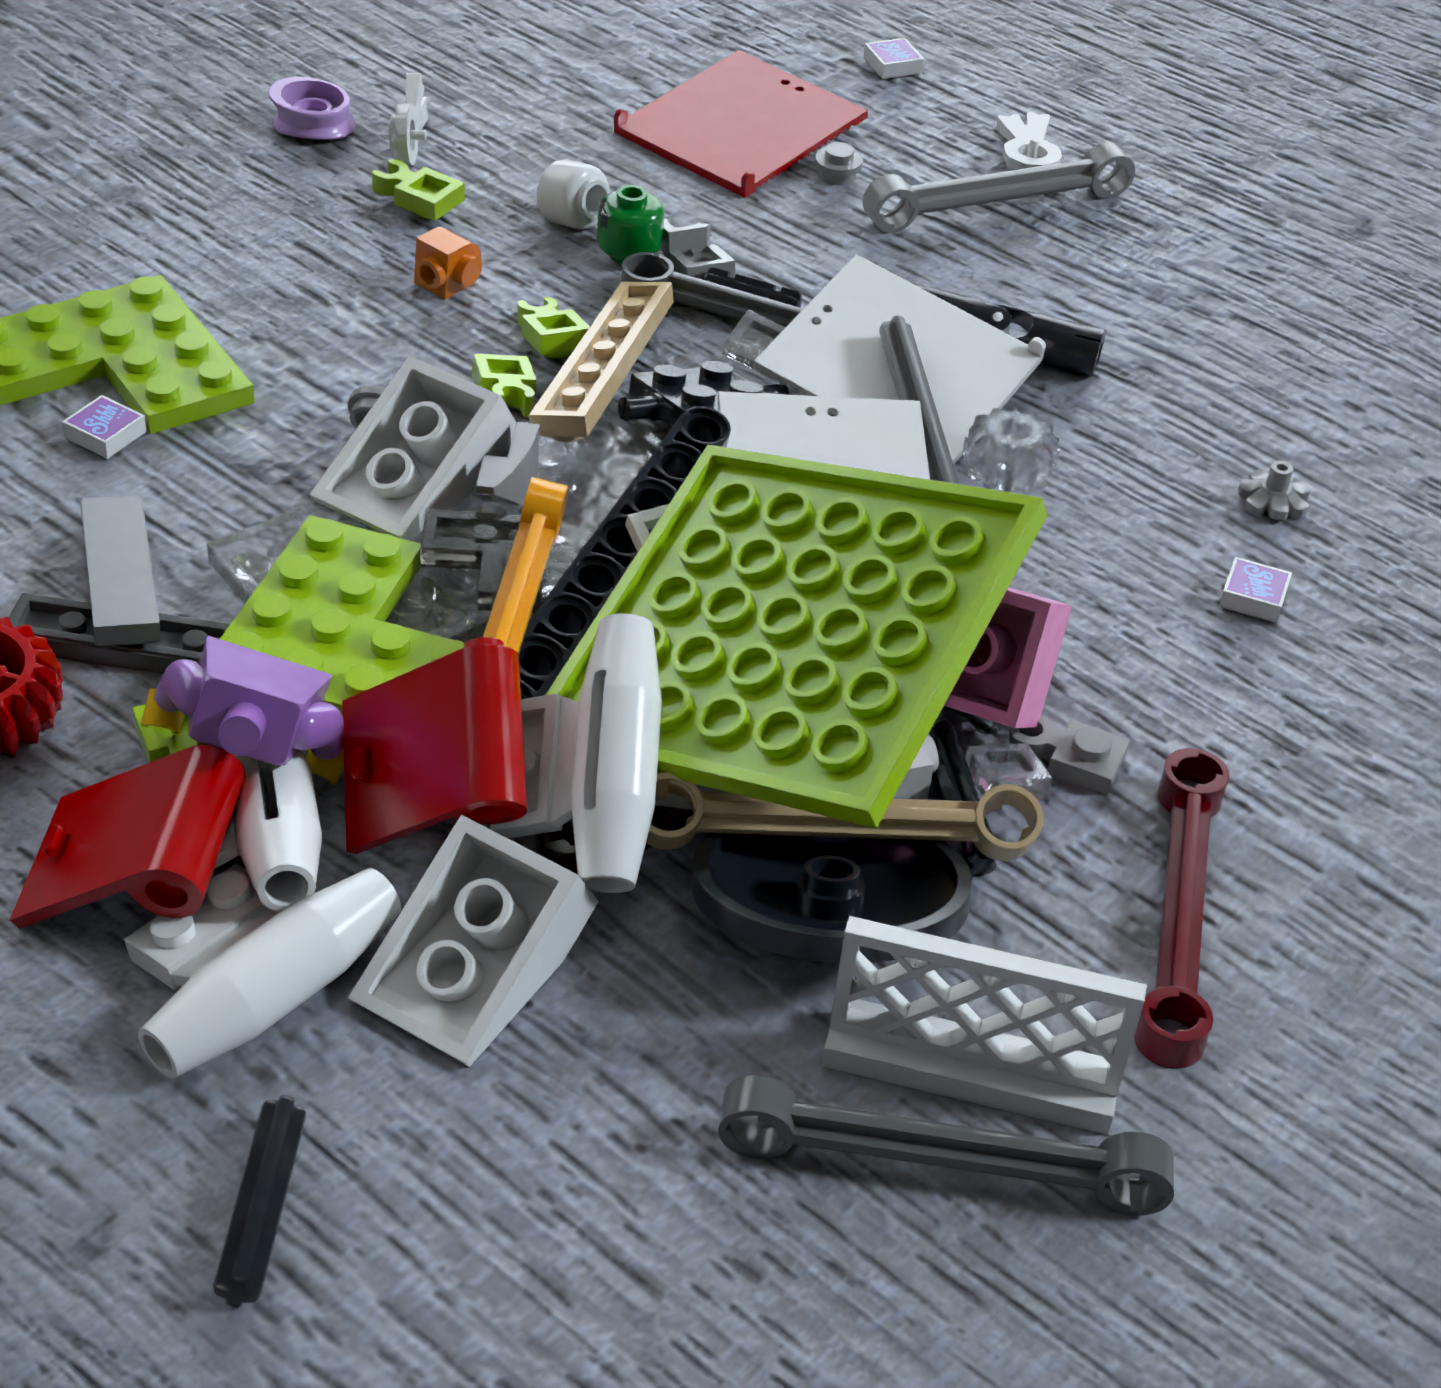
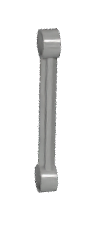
M1102 142L1093 146L1084 155L1082 160L934 183L909 186L898 175H884L874 180L867 187L863 195L862 204L865 212L881 231L895 233L908 227L915 220L917 214L1088 187L1100 198H1114L1122 194L1131 185L1135 177L1136 168L1134 162L1117 144ZM1116 162L1111 173L1102 179L1098 178L1101 171L1108 164ZM894 195H898L901 198L892 210L885 213L880 212L882 205Z

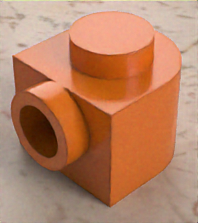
M443 227L434 228L416 238L415 284L446 300L477 281L482 270L481 251L476 244Z

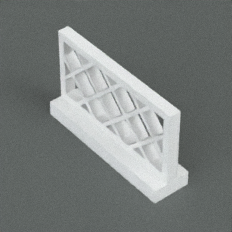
M849 916L844 933L830 1029L824 1047L821 1067L1109 1135L1118 1091L1144 1005L1147 985ZM859 946L888 952L898 962L878 970L859 951ZM942 966L961 969L971 979L950 987L938 975L935 969ZM914 978L929 995L909 1002L893 985ZM1018 983L1038 987L1045 996L1023 1004L1008 987ZM873 994L882 1004L861 1000L860 998ZM987 995L1003 1012L981 1019L966 1003ZM1095 1000L1124 1007V1011L1096 1021L1082 1005ZM946 1011L956 1022L933 1017L932 1015ZM1062 1013L1076 1029L1053 1036L1039 1020ZM1019 1028L1027 1038L1005 1033ZM1092 1045L1102 1056L1078 1050Z

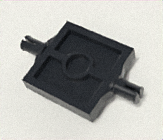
M705 361L701 363L700 368L688 369L674 365H658L654 367L653 372L631 373L629 395L632 397L620 398L618 414L624 422L650 418L653 421L661 420L674 425L680 415L689 408L700 406L718 411L717 398L719 392L790 395L786 384L760 385L756 382L747 381L733 372L731 365L720 361Z

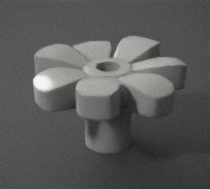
M1274 461L1271 464L1269 474L1263 469H1258L1250 473L1249 479H1242L1238 487V495L1246 500L1244 510L1253 516L1259 517L1268 510L1269 518L1275 520H1286L1288 516L1293 519H1301L1308 510L1309 504L1306 501L1309 499L1310 488L1304 483H1292L1293 466L1285 461Z

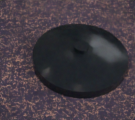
M709 833L698 844L694 853L692 894L701 912L709 921L732 937L762 950L783 956L816 962L840 963L844 933L849 916L947 939L953 937L961 929L968 917L972 876L963 857L945 841ZM859 946V951L871 963L896 960L888 952Z

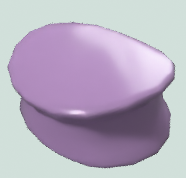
M291 77L276 81L269 87V98L276 106L278 112L273 117V128L279 133L307 139L337 140L346 138L354 132L356 123L349 111L351 101L348 94L339 86L314 78Z

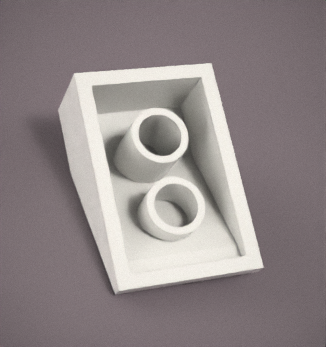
M408 356L309 495L314 501L381 533L410 541L476 491V484L484 455L508 456L516 421L501 395Z
M461 815L348 999L470 1067L561 965L599 901L576 873Z

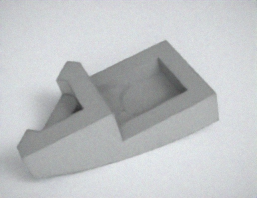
M664 219L661 250L665 257L672 261L674 272L703 280L709 268L714 267L730 272V277L735 278V260L718 245L710 244V224L697 223L695 225L675 228L670 224V219Z
M516 422L508 457L483 456L476 484V494L481 495L482 501L523 506L532 477L537 478L539 472L540 424Z

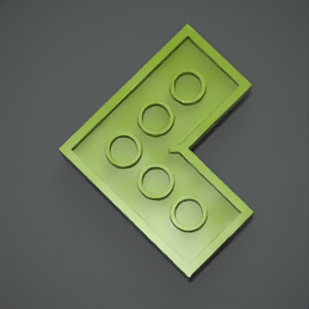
M162 275L139 277L131 281V283L105 290L87 291L79 297L53 304L35 305L27 311L0 318V406L106 376L131 409L145 415L146 429L150 434H154L255 403L253 384Z
M309 515L220 638L233 644L332 674L324 702L335 706L341 714L342 700L462 649L464 642L385 622L423 564V544Z

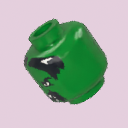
M624 185L601 199L598 208L597 241L600 249L619 264H622L626 257L634 253H657L661 248L665 211L661 201L653 194L648 193L645 188L638 185Z

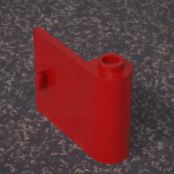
M479 637L468 640L464 643L462 649L342 700L346 852L359 854L450 818L459 819L461 815L479 824H500L520 819L527 814L519 655L514 649L504 646L502 640L492 637Z
M195 745L62 796L10 921L20 929L122 891H126L148 911L160 916L183 918L196 913L203 903L245 779V770L241 762L222 748L212 745Z

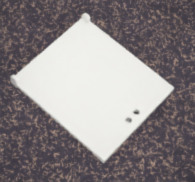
M856 254L754 360L753 369L773 380L779 379L782 385L788 383L791 390L797 389L800 395L899 400L879 328L882 322L891 321L893 316H902L905 322L911 325L953 464H955L1040 364L1046 344L1039 337H1034L1029 344H1026Z
M741 392L718 393V411L725 415L731 427L727 448L930 480L920 401Z

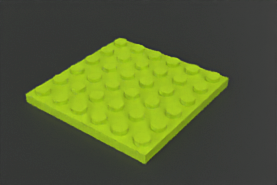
M707 445L546 695L558 693L561 696L579 702L600 619L607 615L621 613L642 616L650 620L654 627L662 699L657 774L668 772L685 782L877 829L1045 522L1048 514L1043 498Z

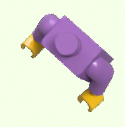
M207 636L199 664L187 659L172 662L166 668L158 687L149 689L141 726L143 727L157 726L171 730L172 734H181L186 714L188 715V736L196 741L222 748L232 755H245L274 765H286L299 750H308L305 758L310 765L312 774L327 779L332 785H337L344 768L343 716L335 706L324 702L332 674Z

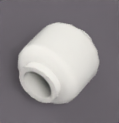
M567 159L555 161L549 165L539 178L536 189L540 213L549 222L578 230L592 228L597 224L598 208L601 199L610 193L607 178L599 168Z

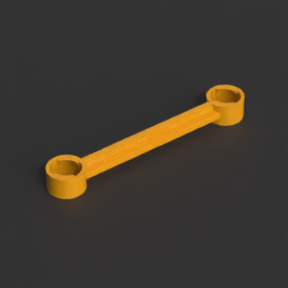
M532 477L530 480L519 527L483 637L502 640L504 646L514 649L518 654L552 545H555L569 489L568 485Z

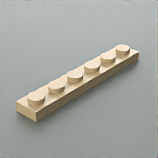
M621 282L529 414L531 424H540V436H549L558 442H573L589 436L673 304L672 282Z

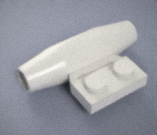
M621 613L607 615L599 621L579 702L561 696L558 693L521 700L528 811L520 819L490 825V830L506 838L561 831L562 825L573 819L578 875L591 891L603 893L627 892L633 890L636 885L655 808L662 707L653 623L642 616Z
M299 750L286 765H274L245 755H234L244 767L245 779L215 868L240 855L260 901L267 908L281 912L292 903L313 895L316 889L322 832L311 768L302 750Z
M235 863L210 880L203 903L196 913L183 918L157 915L153 920L124 939L132 962L173 990L182 986L138 1031L139 1042L148 1059L163 1075L174 1079L256 1038L342 975L401 913V902L396 890L384 875L375 869L367 868L313 895L298 900L281 912L267 908L260 901L247 870Z

